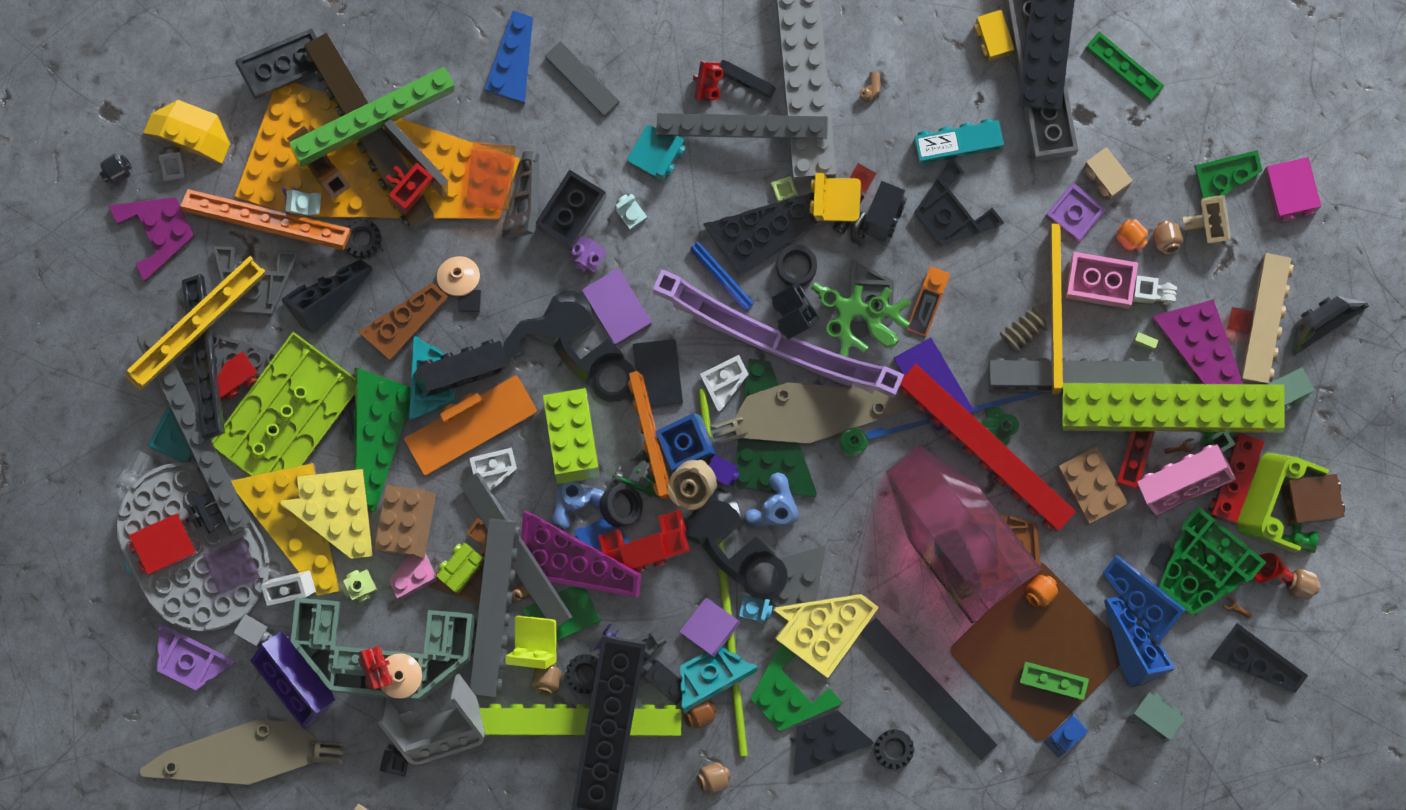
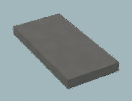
M392 120L386 121L384 123V130L392 144L413 166L418 163L433 176V184L431 186L443 198L448 193V180Z

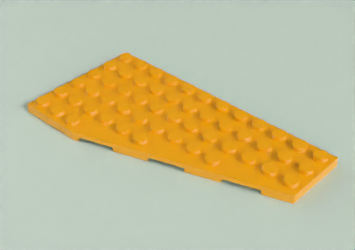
M297 83L290 84L273 92L235 198L285 213L286 200L282 189L286 186L287 193L288 190H293L294 186L296 191L309 194L320 193L321 207L318 215L302 216L290 213L292 215L305 218L337 219L399 218L401 216L397 208L394 209L390 204L388 191H383L380 187L378 174L376 172L372 173L367 164L369 159L366 154L362 155L358 150L357 140L326 155L351 186L334 200L306 165L301 168L298 165L287 138L303 126L311 132L340 118L335 110L337 105L333 99L329 100L324 92ZM401 118L394 121L448 180V193L443 198L432 186L423 194L434 213V220H500L521 161L520 158ZM395 147L408 171H410L413 165Z

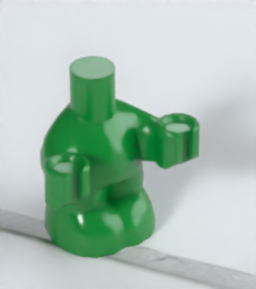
M1302 524L1292 526L1293 533L1291 536L1282 534L1281 539L1301 546V550H1306L1310 553L1316 552L1318 544L1317 531L1302 533Z

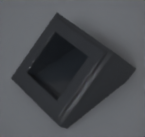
M384 750L380 771L405 777L409 762L401 753Z

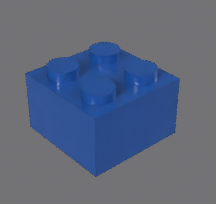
M692 413L655 431L670 468L674 472L686 461H706L714 455L717 456L704 421L698 414Z

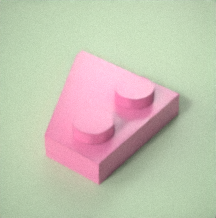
M425 553V559L407 556L389 581L397 599L401 601L438 581Z

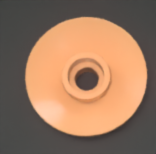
M458 256L446 260L441 264L437 272L439 287L443 292L451 296L458 297L471 293L477 287L480 280V272L477 265L466 257ZM461 271L460 275H454L455 272Z
M394 654L386 658L385 661L389 660L390 662L387 668L393 684L382 687V691L390 697L399 699L414 694L422 681V671L418 662L406 654ZM398 671L403 673V678L400 680L395 678V674Z

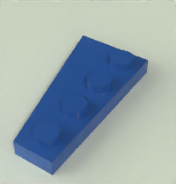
M512 11L487 80L485 91L525 104L533 17Z
M1118 555L1113 558L1103 571L1108 581L1119 595H1122L1129 608L1136 613L1143 626L1154 636V640L1159 644L1186 609Z

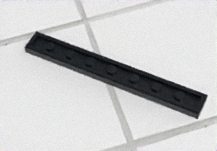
M202 274L182 280L186 315L207 296L205 279ZM211 326L190 345L202 438L206 440L225 434Z
M877 618L862 630L860 634L980 760L997 746L992 738Z

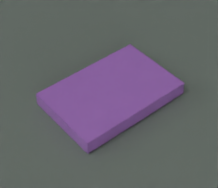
M619 268L582 289L584 296L614 345L619 344L652 324Z

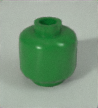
M855 427L845 430L839 441L842 452L850 457H858L863 454L868 444L865 432Z

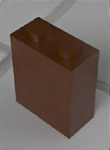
M1337 474L1292 479L1282 483L1281 489L1288 526L1331 521L1345 517V505L1340 493L1341 483L1338 480Z

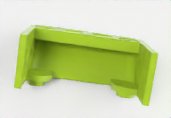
M1266 453L1261 456L1238 522L1236 523L1237 531L1244 536L1292 554L1299 552L1301 546L1281 539L1284 527L1280 520L1271 517L1273 507L1284 477L1299 479L1305 472L1315 476H1324L1328 474L1329 469L1298 457L1275 453Z

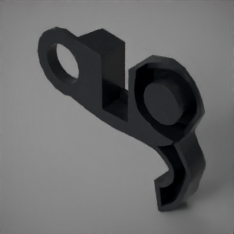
M573 290L563 291L553 296L543 316L520 321L504 341L503 349L508 362L525 354L522 345L526 340L535 339L552 346L570 371L591 387L594 394L601 400L619 402L631 394L628 386V381H630L629 373L635 372V370L624 359L623 353L609 339H606L582 359L570 347L571 343L595 326L589 302L578 292ZM610 366L620 367L627 375L626 385L618 392L606 391L600 384L599 378L602 371Z
M721 488L715 489L712 496L708 498V501L702 507L693 510L689 517L683 518L687 530L685 531L686 539L700 544L712 561L732 579L744 586L745 591L753 598L760 600L772 599L780 595L788 581L787 568L783 561L775 556V553L758 537H754L730 559L718 546L719 543L745 522L738 502L730 492ZM761 563L773 565L778 574L776 584L768 590L757 589L751 581L752 570Z

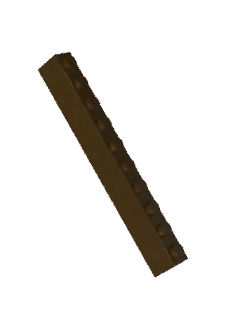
M327 33L304 44L305 52L303 56L308 64L312 63L316 69L313 71L319 83L323 81L326 86L324 91L328 99H333L336 103L335 110L339 117L368 104ZM382 127L358 139L356 145L362 155L366 154L369 159L367 164L372 173L376 172L380 178L378 183L382 190H387L390 194L397 185L390 184L385 180V177L390 175L391 178H397L401 181L398 178V174L393 171L395 166L402 170L404 176L409 171ZM423 195L406 215L399 210L401 213L399 218L405 228L408 226L411 232L434 219V213Z

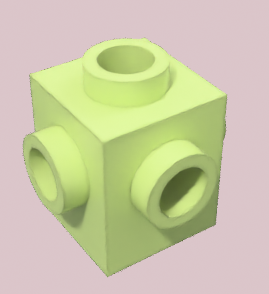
M358 570L346 575L347 579L343 580L345 584L342 587L346 598H351L353 602H365L371 598V594L378 591L368 570L360 573ZM361 584V588L356 590V586Z

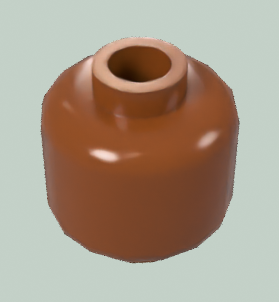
M706 700L687 712L683 711L682 716L689 727L701 729L714 721L716 707L711 700Z

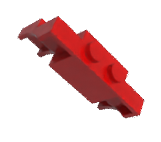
M675 510L674 512L658 516L662 533H656L626 544L624 543L621 529L599 535L602 553L641 573L647 571V566L654 565V568L667 564L666 560L690 552L685 536V531L687 530L681 510Z

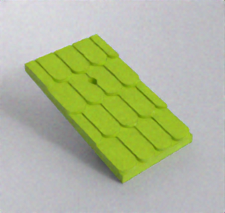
M292 332L224 424L225 434L216 436L212 443L222 457L249 477L302 466L355 396L356 378L303 338Z

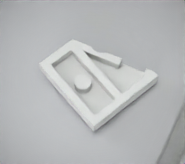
M740 355L700 374L718 412L725 407L749 375Z
M512 447L469 458L473 475L479 473L490 491L517 469Z

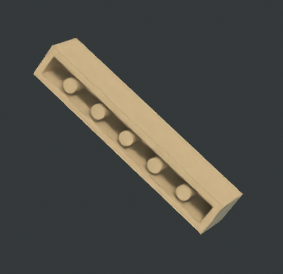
M1265 253L1262 257L1241 370V379L1244 383L1267 385L1269 381L1272 382L1274 369L1271 368L1272 361H1276L1278 355V348H1275L1276 339L1280 340L1282 327H1279L1280 319H1284L1286 311L1283 301L1284 298L1288 297L1290 286L1287 285V279L1292 276L1294 265L1290 264L1291 258L1269 253Z

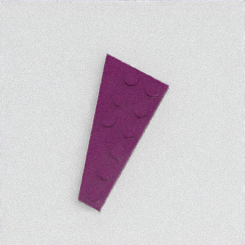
M1214 299L1152 316L1153 322L1160 327L1163 335L1167 340H1170L1176 348L1178 355L1202 384H1243Z
M523 512L521 538L550 582L631 597H638L640 595L642 574L531 512Z

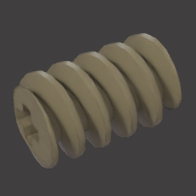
M1035 306L1032 307L1033 313L1027 311L1025 313L1026 318L1020 316L1018 318L1019 323L1014 321L1012 322V328L1007 326L1005 328L1006 334L1000 331V336L1011 349L1019 352L1018 344L1026 347V338L1034 341L1033 333L1037 336L1041 335L1039 328L1047 331L1046 319Z

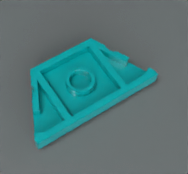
M417 336L413 337L409 420L454 402V388L421 399L413 376L414 372L421 362L432 359L433 362L437 361L445 353L435 346L420 340L421 338Z
M724 647L718 651L715 657L704 652L681 665L683 711L691 710L758 672L757 666L753 663L745 662L740 656L728 652Z

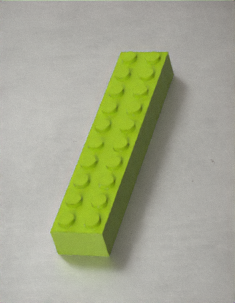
M1063 383V431L1283 433L1285 428V385Z

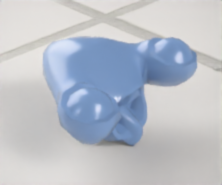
M775 473L771 475L769 484L776 491V494L771 495L764 503L762 512L756 509L746 512L744 520L748 526L757 528L768 525H787L798 521L797 506L791 495L788 479L784 474Z
M578 481L558 484L552 524L561 530L570 527L571 521L568 512L580 510L589 501L594 507L600 509L599 503L604 491L592 488Z

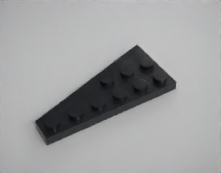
M811 192L807 195L793 197L779 203H772L744 211L734 216L703 223V226L736 273L741 277L821 221H816L813 214L810 213V202L814 201L815 193Z

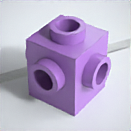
M580 236L572 248L568 259L575 263L573 267L581 272L586 270L595 272L607 250L595 241Z

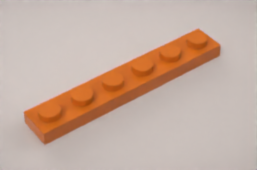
M635 371L629 373L630 381H628V386L631 393H634L635 396L633 406L635 412L639 413L641 421H638L639 430L645 436L643 446L646 454H649L651 461L648 462L649 470L654 475L656 481L653 483L656 495H659L664 500L671 499L667 490L669 479L659 439L655 432L656 427L642 374Z

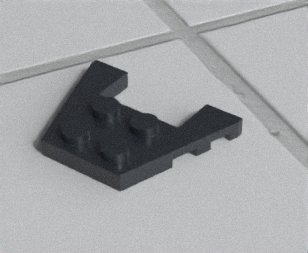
M953 157L948 161L914 212L940 247L1004 224V221L993 207L974 220L947 187L964 174V171Z

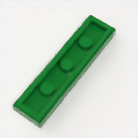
M1100 31L1085 47L1089 53L1149 103L1165 86Z

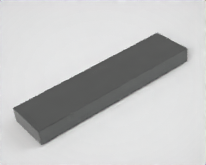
M561 41L545 55L551 64L604 117L620 103Z

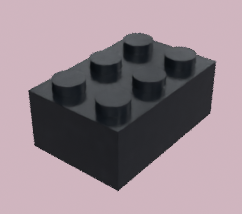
M569 169L538 217L535 225L536 229L572 250L606 199V191Z
M881 180L865 218L862 233L886 242L888 237L892 238L898 219H900L905 208L907 198L904 197L906 190Z

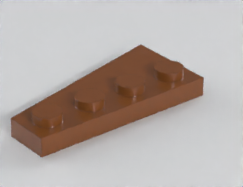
M431 283L409 297L402 304L394 307L384 316L373 321L366 328L359 330L358 333L391 361L447 301L448 296L435 284Z

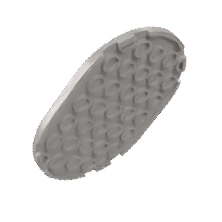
M182 462L166 464L149 471L139 478L123 499L117 521L120 549L145 599L163 619L175 626L192 631H213L228 627L241 620L245 614L247 615L263 595L261 585L267 582L269 575V555L266 543L247 505L239 495L238 497L250 520V527L229 535L224 523L216 527L215 532L208 534L201 519L199 521L202 527L198 529L195 528L193 522L186 524L185 519L189 517L188 508L193 507L195 513H198L192 501V495L198 493L200 496L209 493L196 464ZM215 504L206 508L208 515L218 511ZM178 513L196 551V556L147 578L146 573L141 574L136 564L139 561L137 554H132L128 547L129 535Z

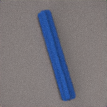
M699 242L692 245L690 248L691 252L745 311L753 306V301Z

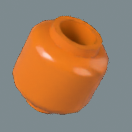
M1127 219L1116 230L1118 232L1117 240L1128 251H1132L1135 248L1139 251L1148 242L1146 240L1148 231L1136 219L1131 221Z
M1036 576L1025 589L1028 602L1034 607L1048 606L1058 594L1056 581L1051 576Z

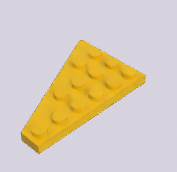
M314 463L232 480L231 482L236 493L298 572L310 570L317 596L339 592L340 588L330 542L281 504L282 500L299 498L297 477L315 475Z

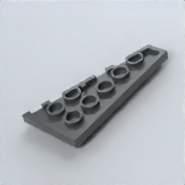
M167 320V332L177 323ZM212 333L217 376L224 363L242 351L260 375L277 354V351H271ZM189 346L173 362L183 383L195 384L191 348Z

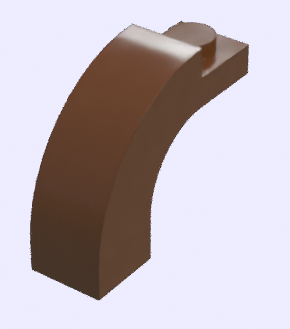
M303 126L290 135L287 140L291 142L309 133V131ZM326 155L306 165L333 200L351 187Z

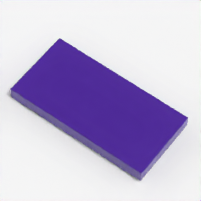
M931 337L893 358L900 372L904 375L917 364L970 414L974 413L971 404ZM924 412L925 415L927 416L928 420H929V419L931 418V416H929L926 412ZM929 420L936 433L944 429L942 426L940 428L936 427Z

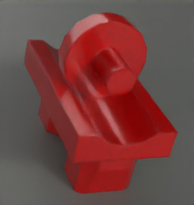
M700 61L699 72L693 75V80L697 81L694 99L713 101L719 99L720 90L717 88L718 80L723 78L724 72L720 68V62Z
M380 646L358 652L360 656L358 662L365 671L367 688L375 690L393 684L387 668L390 662L389 660L385 661Z

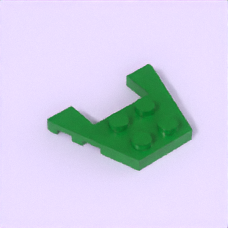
M782 644L779 646L750 698L779 732L837 707L842 703L830 688L811 703L782 671V668L797 656Z

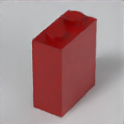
M178 513L130 534V541L127 542L131 553H136L139 558L136 564L141 574L146 573L147 578L196 556V551Z

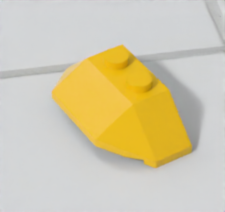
M176 100L151 113L143 132L147 136L223 164L230 148V142L218 115L180 100Z

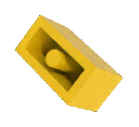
M1002 10L977 17L974 31L976 36L981 38L982 44H980L983 57L987 56L988 62L1013 55L1015 48Z

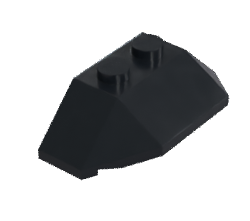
M1339 296L1332 300L1330 297H1327L1319 303L1320 307L1315 311L1311 308L1301 314L1302 319L1297 323L1292 350L1293 355H1297L1366 310L1369 304Z

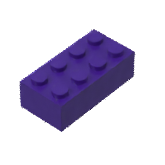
M282 631L264 642L250 659L253 666L303 729L323 716L336 700L332 691L325 687L318 674L311 669L304 657L293 646L291 639L285 636Z

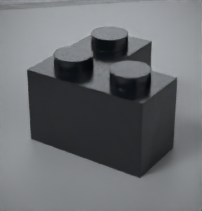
M798 281L771 297L774 309L782 315L777 321L778 329L783 336H786L787 340L809 329L819 319Z

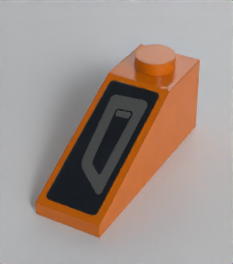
M930 266L909 320L910 325L906 329L907 331L923 337L927 336L950 273Z

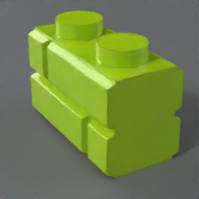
M465 542L462 545L459 543L451 552L453 556L448 562L445 560L437 568L439 573L436 575L458 594L484 564L485 560Z

